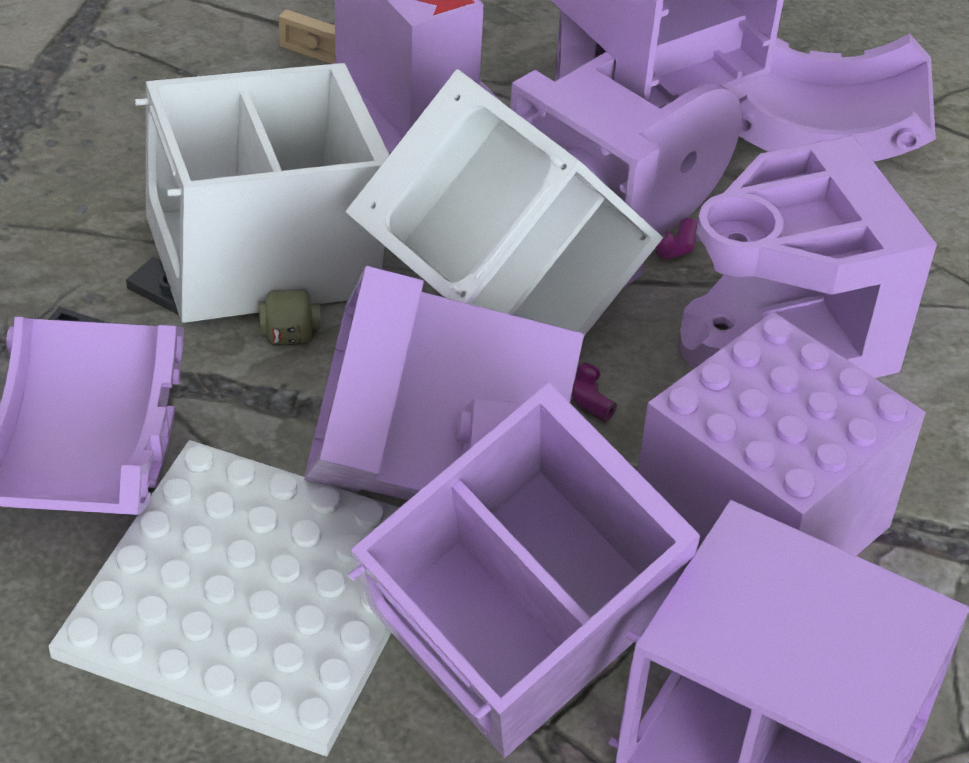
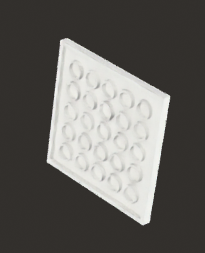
M189 440L151 495L149 505L135 518L48 646L50 656L57 661L327 757L391 635L390 630L370 609L360 576L354 581L348 576L356 568L351 549L400 507L334 486L306 481L303 476Z

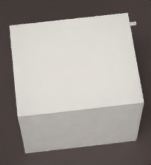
M345 63L146 81V98L135 99L136 106L146 105V217L182 323L259 313V301H266L267 294L272 290L304 289L310 295L311 304L347 301L365 266L382 269L385 246L345 211L388 158L389 153Z
M456 69L345 211L445 298L584 333V336L663 239L655 229L577 158L458 69Z

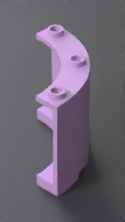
M910 33L886 45L864 50V55L854 57H842V53H826L812 50L808 54L789 48V43L776 37L770 73L727 88L737 96L741 105L742 121L739 136L769 152L854 136L872 161H880L915 150L936 139L931 56Z
M14 317V326H10L7 332V350L11 355L0 403V507L134 515L143 512L151 501V492H148V488H157L169 448L176 409L175 406H167L172 384H179L184 328L167 325L147 326Z

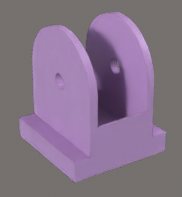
M608 52L601 54L555 82L537 70H533L512 82L510 109L577 158L661 235H664L665 231H670L679 225L682 219L688 218L706 200L725 172L739 138L742 121L741 105L739 99L732 91L720 84L707 83L695 87L660 109L614 81L616 60ZM644 262L623 288L642 276Z

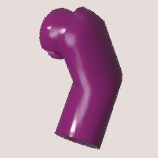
M692 218L682 219L677 236L675 237L671 232L665 231V237L655 247L656 254L660 258L670 260L691 253L696 242L698 222Z
M581 363L577 367L571 394L572 399L579 407L607 422L614 415L617 403L598 392L596 381L600 377L599 369L590 363Z

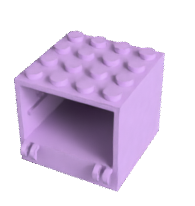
M771 312L648 402L637 472L700 534L697 550L729 501L733 500L857 556L891 526L926 412L775 312Z

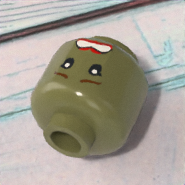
M304 289L272 290L267 294L266 301H259L260 335H267L272 345L307 344L312 338V329H321L320 304H311L310 295Z

